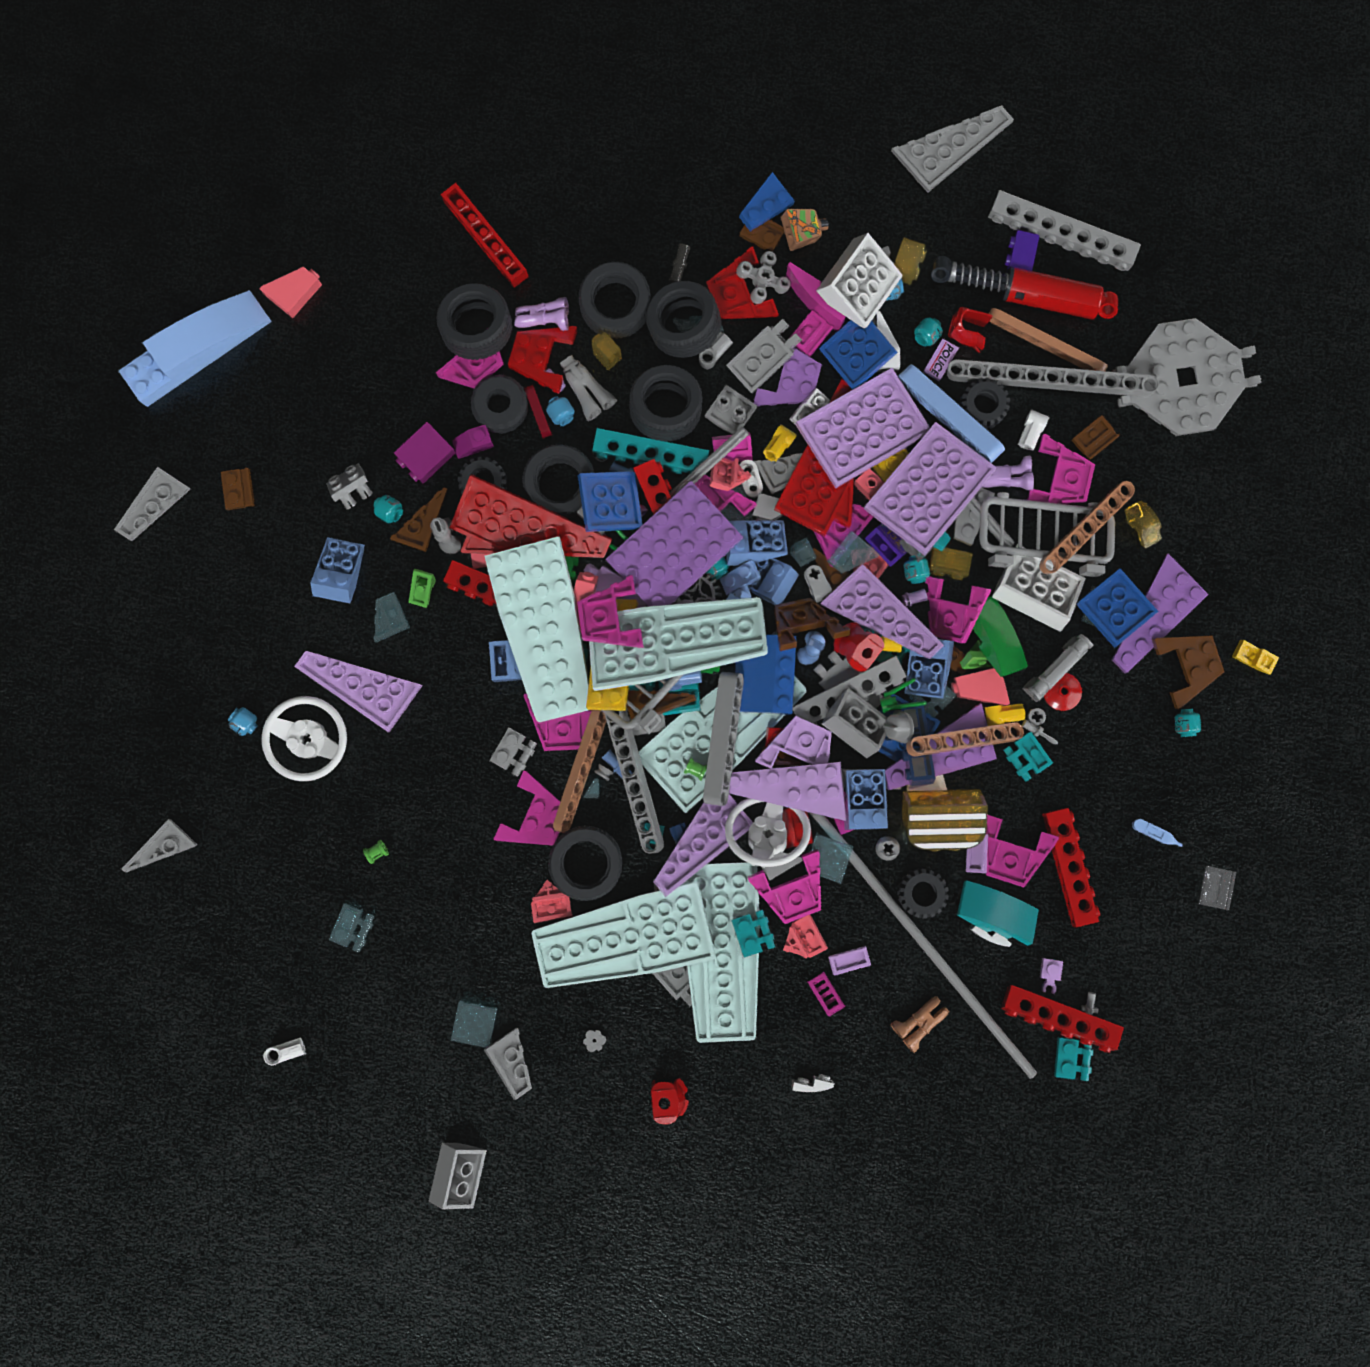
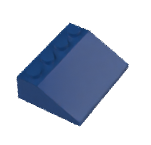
M766 635L768 647L766 655L736 662L735 673H741L744 678L740 712L791 715L793 710L796 648L780 651L777 635Z

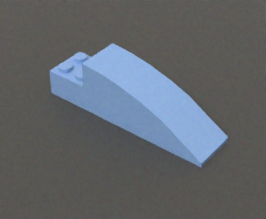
M249 290L197 311L142 342L148 351L120 369L119 372L138 400L148 407L272 321Z

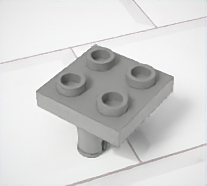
M726 385L705 414V418L732 435L745 426L757 409V405Z
M359 463L347 467L344 473L331 477L329 482L326 483L333 500L336 502L340 499L346 509L351 508L349 502L352 506H355L357 503L350 494L353 490L356 489L362 499L367 498L365 492L368 496H371L373 493L366 484L368 481Z

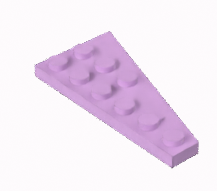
M863 564L821 602L822 606L928 659H931L944 646Z
M308 651L304 652L295 665L297 669L387 732L391 731L423 686Z
M841 762L734 772L731 774L730 794L847 821Z
M730 794L725 806L702 804L654 880V884L665 897L729 847L725 836V824L728 815L737 805ZM743 810L738 814L733 824L735 841L749 831L753 823Z

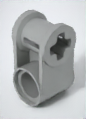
M817 565L810 566L805 570L804 577L813 600L816 603L825 600L833 591L823 570ZM811 569L813 572H818L816 579L814 577L810 578Z

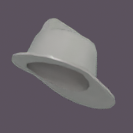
M895 710L892 715L887 717L883 727L888 738L900 743H907L911 740L914 733V723L908 713Z

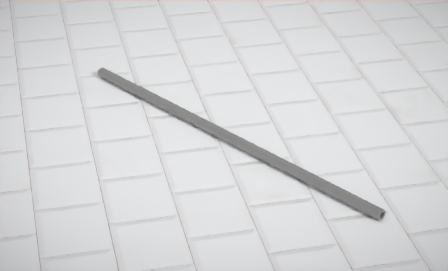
M810 813L1030 1079L1037 1074L1036 1070L829 820L823 815Z

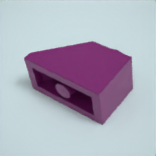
M486 425L467 430L452 440L458 459L494 447Z

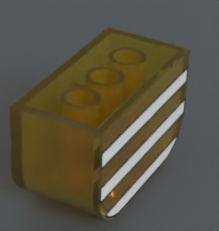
M980 789L903 791L902 820L908 838L915 847L931 851H940L941 849L958 851L960 849L973 848L979 845L985 838L988 805Z

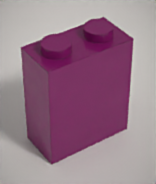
M428 422L394 452L398 457L395 461L402 468L406 466L410 470L408 474L416 482L420 480L422 483H425L456 453Z

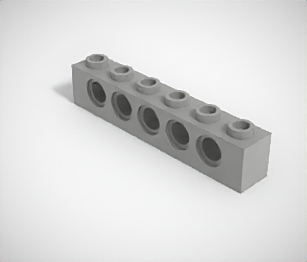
M894 656L793 706V711L797 717L818 725L817 721L825 719L830 709L827 706V700L830 697L838 699L846 688L853 689L858 696L867 701L869 700V695L875 693L877 696L887 691L885 687L891 684L894 687L904 682L903 678L907 676L897 656ZM882 671H887L890 675L887 682H881L879 679V674ZM864 680L872 682V688L868 691L862 689V682ZM812 706H818L821 709L818 716L810 714L809 710Z

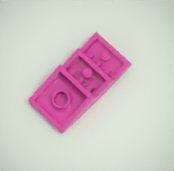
M790 262L787 267L786 277L790 280L794 292L809 310L816 312L829 325L834 327L833 330L838 332L843 327L846 316L829 306L816 291L821 285V281Z

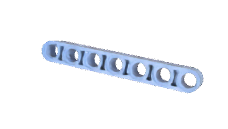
M910 364L898 375L906 391L967 446L987 461L992 463L1005 450L998 439L914 365Z

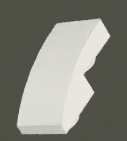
M816 388L790 417V420L796 424L797 421L827 405L830 400Z
M973 924L969 927L975 934L990 942L1008 947L1011 945L1008 939L994 931L988 934V932Z
M819 1074L818 1077L813 1076L812 1083H809L810 1080L798 1077V1080L793 1079L791 1085L794 1091L817 1092L833 1088L834 1082L830 1080V1076Z

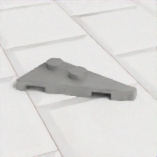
M168 819L127 862L122 870L124 872L132 871L193 848L197 843L171 819Z

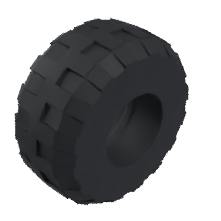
M500 374L488 376L481 380L473 390L471 397L473 415L476 421L481 426L486 425L490 432L502 434L513 431L524 422L528 413L529 405L526 392L520 383L510 376ZM497 396H506L510 399L509 408L501 413L492 412L489 409L491 400Z

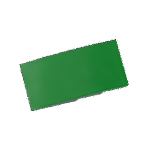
M992 596L988 597L973 627L974 632L982 641L979 646L980 650L1000 677L1026 669L1028 667L1027 661L1012 624L998 601L992 598Z

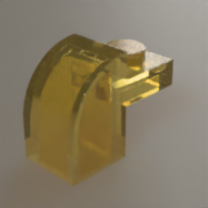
M1139 501L1125 509L1128 523L1137 530L1141 545L1145 549L1162 539L1159 531L1162 528L1161 523L1147 504Z

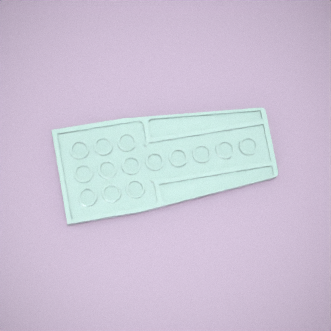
M560 537L484 556L498 611L536 721L543 722L588 711L586 703L589 678L575 595Z
M758 597L650 606L618 611L620 631L640 628L644 648L589 641L594 691L654 682L764 656L768 653L763 606L761 599Z
M795 676L793 706L806 693V688ZM718 687L701 699L700 711L682 713L639 751L642 765L685 813L703 798L706 772L702 781H700L698 777L689 773L685 774L684 771L690 758H693L695 762L702 765H707ZM740 712L732 770L765 737L767 727H774L785 714Z
M748 862L706 864L682 884L685 885L698 881L716 954V959L687 966L696 1039L700 1043L746 1041L756 1038L759 953L743 957L731 921L748 914L751 915L752 921L758 919L756 912L759 911V894L747 878V876L757 873V865L753 866ZM760 925L755 927L758 938Z
M698 881L680 885L667 897L660 890L642 894L532 931L543 985L546 988L656 973L716 959Z

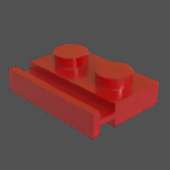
M783 809L782 821L785 822L787 829L786 848L796 847L803 836L802 822L792 809ZM812 831L808 844L814 843Z

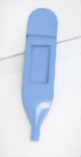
M1136 819L1132 822L1134 830L1163 844H1174L1180 847L1183 845L1171 833L1142 819Z

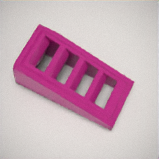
M824 972L808 981L809 986L828 1016L845 1007ZM822 980H825L826 983L819 986L818 988H815L814 985L821 982ZM826 987H829L830 990L826 991L822 995L819 994L821 990L825 989ZM830 994L834 995V997L824 1002L823 999ZM837 1000L838 1004L831 1007L830 1009L827 1007L829 1004Z

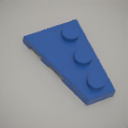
M772 172L741 212L739 218L751 232L791 207L795 201Z

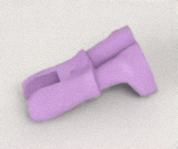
M566 297L558 298L548 303L542 302L538 305L520 306L515 309V315L517 316L515 318L516 327L526 328L545 325L546 323H556L562 331L569 329L567 317L569 315V305Z
M1031 456L1023 457L1019 465L995 466L997 467L996 471L982 486L984 488L999 486L1010 488L1012 486L1033 490L1034 478L1031 472Z

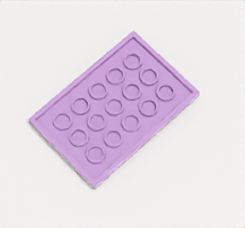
M893 368L816 410L795 424L835 489L919 441L930 429Z
M935 422L865 505L864 510L925 556L992 476L997 467Z

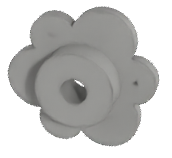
M593 1030L587 1031L586 1038L583 1040L589 1052L600 1051L602 1045L606 1042L605 1036L601 1035L599 1030L595 1032Z

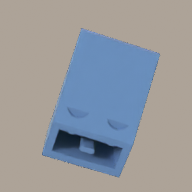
M784 520L729 521L743 536V539L726 554L728 566L743 565L750 560L757 563L788 554Z
M327 537L311 580L313 596L351 603L365 546Z
M775 558L755 563L761 578L748 585L749 591L774 605L782 604L799 574L791 566ZM741 565L733 566L732 569H731V571L735 570L736 568L740 567Z
M938 639L944 646L931 659L910 650L906 681L915 678V682L905 687V694L943 699L952 661L954 641Z
M509 640L489 642L492 681L522 680Z
M885 769L847 770L844 797L847 820L844 821L845 830L888 828Z

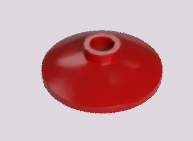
M1066 673L1048 690L1044 698L1047 704L1055 710H1070L1079 703L1082 696V688L1079 681L1073 675ZM1062 688L1067 689L1066 695L1061 693Z

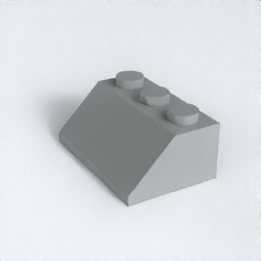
M846 688L828 710L822 725L864 757L868 758L880 750L885 740L886 734L883 724L887 717L852 690Z
M442 1143L429 1202L441 1209L474 1208L486 1149L461 1143Z

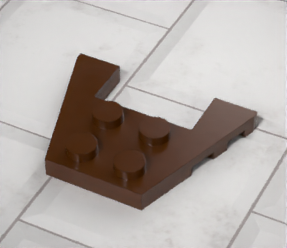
M811 598L775 605L774 614L780 651L796 648L797 641L793 634L802 631L826 627L833 639L850 635L849 627H843L839 624V620L836 617H830L826 614V610Z
M1213 636L1151 639L1157 655H1162L1176 649L1187 686L1170 692L1175 709L1183 707L1224 673Z

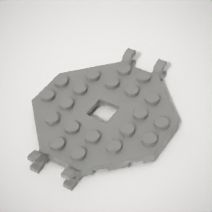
M1196 318L1158 324L1129 365L1118 366L1113 372L1152 375L1158 379L1159 387L1149 397L1121 396V399H1118L1119 407L1133 405L1137 409L1143 410L1151 419L1171 430L1170 432L1175 436L1212 431L1216 429L1245 388L1256 387L1257 384L1261 383L1260 375L1245 379L1241 358L1252 357L1256 353L1255 346L1238 349ZM1192 367L1197 384L1179 387L1176 369ZM1128 381L1129 388H1133V383ZM1144 383L1146 389H1153L1152 384Z

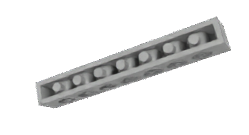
M999 190L988 216L995 223H1004L1014 230L1038 234L1040 238L1045 239L1050 244H1059L1066 250L1077 251L1084 257L1095 258L1102 264H1111L1121 271H1128L1133 266L1141 246L1137 242ZM1007 210H1012L1015 215L1008 214ZM1024 217H1030L1032 222L1026 221ZM1042 223H1047L1050 228H1044ZM1060 230H1065L1067 235H1062ZM1077 237H1083L1085 242H1080ZM1095 243H1099L1102 249L1097 248ZM1113 250H1117L1120 256L1115 255Z

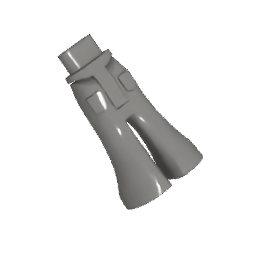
M572 355L560 363L569 385L580 401L587 421L595 419L601 413V408L593 400L586 388L593 393L603 410L609 409L617 402V399L605 390L579 360L576 361Z
M448 517L433 519L430 527L442 551L446 553L459 552L462 541L456 535H451L454 533V530L449 528L452 521Z

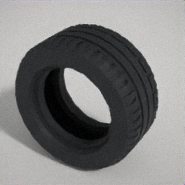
M619 261L599 264L587 273L580 285L579 305L583 319L591 330L611 339H621L639 331L646 322V312L651 300L649 285L643 274L632 265ZM607 284H624L633 291L636 301L629 313L622 317L612 318L603 315L597 310L594 305L596 294Z
M679 281L663 287L652 297L646 312V323L654 343L661 351L673 357L684 358L700 354L714 343L718 337L717 335H719L721 316L714 296L706 287L691 281ZM693 306L702 311L701 320L689 331L674 333L665 328L667 318L678 308Z
M477 283L466 284L449 292L441 301L437 310V326L445 345L456 356L458 355V357L469 360L485 359L502 350L508 342L512 331L511 315L503 296L494 288ZM485 309L494 315L490 327L482 333L465 335L456 330L458 319L469 310Z
M672 365L651 367L641 373L634 381L630 392V415L634 425L645 436L647 435V437H651L653 440L665 442L681 439L691 433L695 426H697L702 411L703 397L698 381L688 371ZM669 389L679 393L687 405L678 415L660 417L653 414L647 408L645 402L653 392Z
M566 444L548 445L535 452L526 463L522 476L524 492L529 501L571 519L577 516V511L582 507L580 488L573 497L565 501L547 499L539 490V480L542 473L547 467L559 463L572 466L579 474L595 472L589 459L575 447L573 448Z
M594 826L574 827L563 833L553 844L548 860L549 874L553 883L564 895L581 901L597 899L610 892L618 882L622 871V854L617 842L606 831ZM581 841H590L598 844L604 850L607 857L608 866L605 874L598 881L591 884H580L573 881L567 875L564 868L566 851L572 845Z

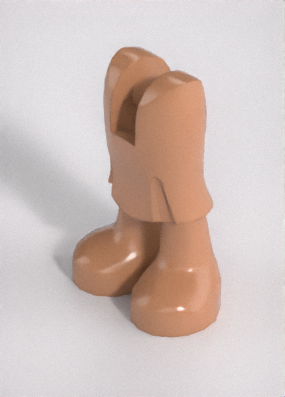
M937 996L928 1000L908 1020L904 1022L893 1021L890 1024L892 1029L903 1039L905 1045L913 1053L919 1049L921 1039L926 1034H929L931 1029L949 1013V1010L943 1007L932 1015L931 1011L941 1002ZM916 1025H918L919 1028L914 1033L908 1035L909 1032Z

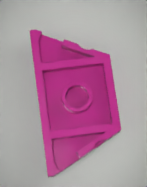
M500 351L491 357L479 360L464 359L457 355L436 373L439 378L475 388L481 380L491 376L504 364Z
M852 504V522L849 529L833 521L825 537L814 531L831 567L836 564L873 518L861 505Z

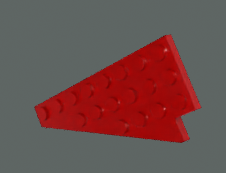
M841 379L829 403L852 391L845 380ZM807 445L774 510L824 537L833 521L849 529L852 522L854 478L835 489L809 445Z
M470 475L449 527L467 536L461 549L462 553L493 554L560 537L565 556L604 558L612 541V538L597 531L586 532L585 526L474 475Z

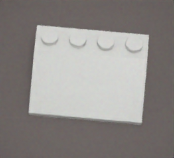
M866 233L852 240L816 291L829 306L862 328H867L903 275L870 234Z
M1011 555L1014 556V564L1004 569L992 598L1061 632L1071 619L1086 578L1064 567H1061L1055 573L1044 574L1039 567L1042 558ZM1047 560L1045 564L1046 568L1048 570H1052L1053 563L1052 561Z

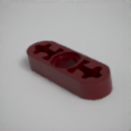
M533 384L524 387L543 439L552 436Z

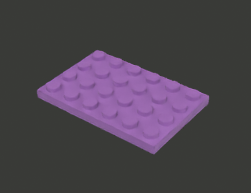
M690 481L606 560L624 580L626 577L633 575L635 592L648 607L671 605L743 539V536L699 488Z

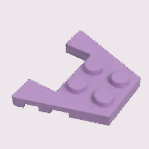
M795 716L756 758L755 762L772 769L779 751H782L812 765L828 763L832 732Z

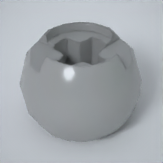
M891 836L880 838L875 847L877 855L886 861L895 859L900 851L898 841ZM885 844L892 845L890 848L891 853L883 851Z

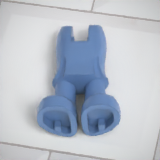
M809 631L805 636L806 646L797 651L796 658L801 664H812L819 659L820 652L825 646V638L818 631Z

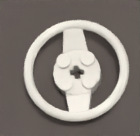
M310 696L294 697L278 705L268 716L262 731V747L269 764L282 776L296 781H311L330 773L341 761L347 744L346 727L337 710L326 701ZM311 704L327 711L334 719L339 732V744L327 737L324 726L318 722L311 720L291 722L277 717L284 710L295 705ZM270 732L286 741V746L298 757L309 759L322 756L332 760L322 769L312 773L292 772L284 768L275 759L270 747ZM309 734L311 742H306L305 744L304 736Z
M747 798L732 809L725 824L726 840L731 850L739 858L753 866L757 865L765 868L789 863L800 856L809 843L811 826L806 813L802 810L790 808L799 816L802 822V839L799 845L789 854L771 859L775 854L782 853L787 846V829L785 822L782 821L783 806L767 802L763 815L757 817L749 828V846L753 849V853L750 855L743 851L736 843L733 836V824L743 809L764 801Z

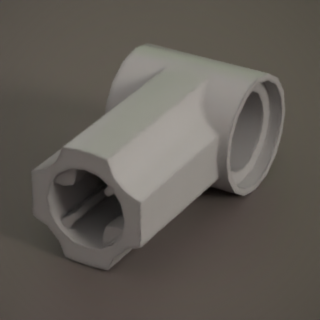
M720 332L714 343L699 354V364L702 368L711 369L714 367L715 362L733 344L726 334ZM705 355H710L712 360L706 362L702 358Z

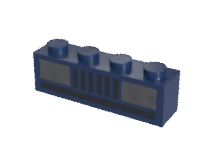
M924 705L899 709L908 713L913 719L914 733L911 739L929 735ZM913 742L914 750L919 752V744L917 742ZM903 743L902 760L907 765V769H905L906 781L909 780L910 786L933 784L936 777L932 754L912 756L907 752V743Z

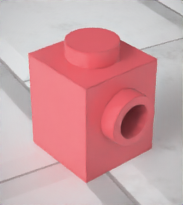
M871 469L865 471L854 482V485L869 500L884 484Z

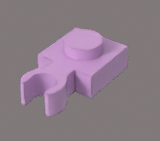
M1042 958L1040 978H1045V982L1042 985L1043 992L1046 993L1048 985L1052 987L1051 993L1054 994L1056 992L1054 982L1055 980L1061 981L1063 961Z

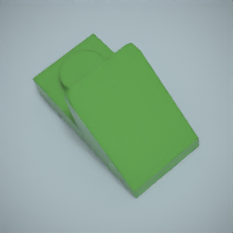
M414 569L409 603L425 608L428 607L431 590L436 582L432 573Z
M981 640L974 644L960 662L962 669L994 668L979 648L982 643Z

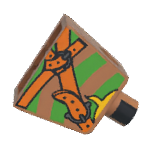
M787 209L781 216L790 251L815 243L822 236V231L828 229L827 219H818L814 209Z

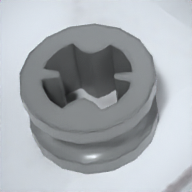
M1040 708L1032 709L1027 714V721L1036 726L1043 724L1046 719L1045 712ZM1034 712H1037V715H1041V719H1038L1039 722L1032 719V715H1035Z
M599 764L598 770L594 772L609 781V775L613 774V772Z

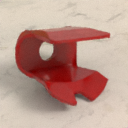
M960 307L953 315L948 336L965 346L974 348L980 353L978 348L984 349L985 337L978 332L965 330L962 320L984 327L993 316L985 312Z
M856 622L846 624L845 626L850 628V635L836 638L834 640V651L846 656L848 663L853 669L861 672L866 671L884 649V642L877 634L865 632Z
M677 1078L674 1083H656L655 1080L652 1082L653 1119L659 1124L675 1122L687 1109L689 1101L685 1099V1093L688 1089L680 1078ZM661 1098L669 1099L670 1106L667 1109H662L659 1106Z

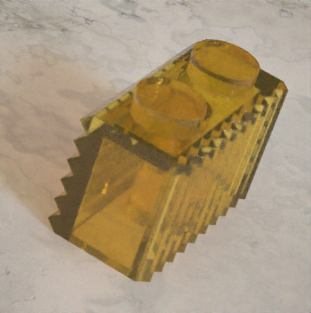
M903 238L894 265L903 275L901 277L902 282L911 285L913 279L917 280L920 269L917 267L919 262L923 263L926 251H923L924 244L907 238Z
M606 332L602 335L599 333L592 339L594 356L601 361V364H604L606 370H610L622 359L620 348Z
M933 547L929 570L933 571V575L944 576V574L952 575L951 578L963 580V578L969 575L972 553L944 548L943 551H940Z

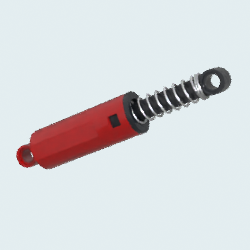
M938 256L933 260L931 277L938 283H943L947 280L954 283L957 280L961 281L960 284L963 282L968 283V286L971 283L976 284L975 287L978 285L983 286V289L990 287V291L992 288L998 289V292L1002 290L1001 300L1087 319H1095L1098 313L1101 317L1109 319L1116 316L1118 312V296L1114 292H1104L1103 287L1100 285L1012 266L1009 267L1007 273L1002 275L1000 271L994 273L992 269L988 272L986 268L979 270L978 266L971 268V265L964 267L963 263L957 265L954 261L951 263V260L946 256Z

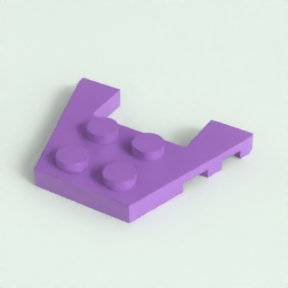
M793 348L795 350L793 352L794 355L783 365L777 392L757 388L754 404L759 407L760 405L772 406L786 403H802L816 389L822 364L798 349Z

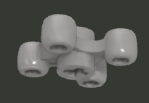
M772 251L765 252L760 258L761 268H754L748 261H743L736 269V273L740 278L753 279L752 282L756 288L752 291L750 298L755 304H761L766 299V287H773L777 293L784 294L791 286L790 280L787 277L779 278L775 276L774 270L771 267L775 264L777 257Z

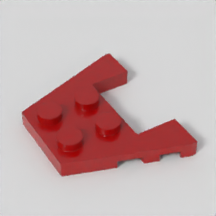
M750 247L742 256L736 258L733 263L706 282L708 290L712 293L717 303L721 319L778 317L779 315L773 298L754 305L745 280L736 273L738 265L743 261H748L752 267L759 264L753 247Z
M569 326V329L566 331H562L560 328L517 332L508 362L509 368L527 378L536 380L540 385L547 386L553 392L559 394L563 383V375L545 371L553 343L560 342L573 345L577 326Z

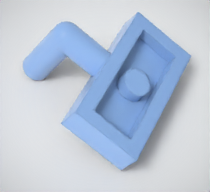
M750 560L721 577L720 581L727 596L732 593L736 597L744 599L751 598L748 585L761 577L754 561Z

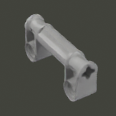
M1082 634L1072 637L1062 647L1065 651L1040 676L1033 677L1022 689L1035 702L1040 701L1048 690L1085 655L1088 649L1093 647L1092 642Z

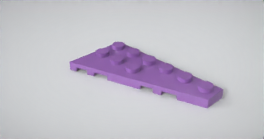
M1169 554L1165 555L1162 565L1145 594V597L1159 612L1121 642L1112 658V661L1124 673H1128L1154 647L1152 638H1164L1208 595Z
M982 703L977 704L969 712L963 714L959 719L947 725L936 734L987 727ZM979 732V739L984 742L985 735ZM963 734L962 739L964 743L969 744L968 736ZM946 737V743L949 746H953L952 739ZM930 739V746L936 749V742ZM993 745L932 754L935 777L997 759ZM902 758L885 769L887 790L909 785V780L906 781L905 779L907 765L906 762H903Z

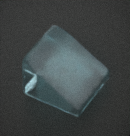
M807 538L791 546L790 554L800 567L816 559V555Z
M599 779L593 780L583 798H599Z

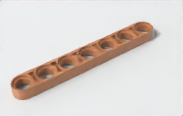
M992 308L989 312L993 316L990 320L991 323L1084 370L1106 371L1108 368L1107 364L999 309Z
M1128 481L1117 484L1042 558L1039 564L1040 570L1044 574L1058 571L1133 496L1135 492L1133 484ZM1123 485L1128 488L1127 495H1123L1121 492ZM1110 498L1116 501L1114 508L1109 505ZM1097 510L1103 512L1104 517L1102 520L1096 517ZM1085 522L1089 523L1091 526V531L1089 533L1084 530L1083 526ZM1072 535L1078 537L1079 542L1077 545L1071 542ZM1060 547L1064 548L1066 551V556L1064 558H1062L1058 554V550ZM1047 560L1052 561V570H1048L1046 568L1045 564Z
M601 710L591 711L553 823V828L557 832L565 833L572 825L606 724L605 714Z
M1014 722L919 736L909 740L906 744V749L912 756H922L1014 742L1023 737L1024 729L1019 723ZM1011 727L1016 729V737L1011 734ZM995 730L1001 733V739L995 736ZM979 732L985 735L984 742L979 739ZM963 734L968 736L969 744L964 743L962 739ZM946 737L952 739L953 746H949L946 743ZM930 739L936 742V749L930 746ZM913 742H917L919 744V752L914 750Z

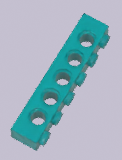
M599 428L596 431L592 450L593 454L599 459L606 460L609 457L614 458V461L619 463L633 462L635 466L655 459L656 462L660 461L662 468L669 469L674 474H682V472L690 474L709 456V450ZM611 443H616L619 447L617 450L611 451L608 449V446ZM635 447L637 452L631 455L627 453V449ZM649 450L656 453L653 458H648L645 454ZM672 454L674 460L672 462L665 461V455ZM685 458H691L693 463L690 466H686L682 461Z

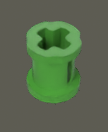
M690 758L684 773L692 774L702 781L707 765L697 763L693 758Z
M378 840L377 844L370 848L363 849L364 855L370 864L383 855H389L382 840Z

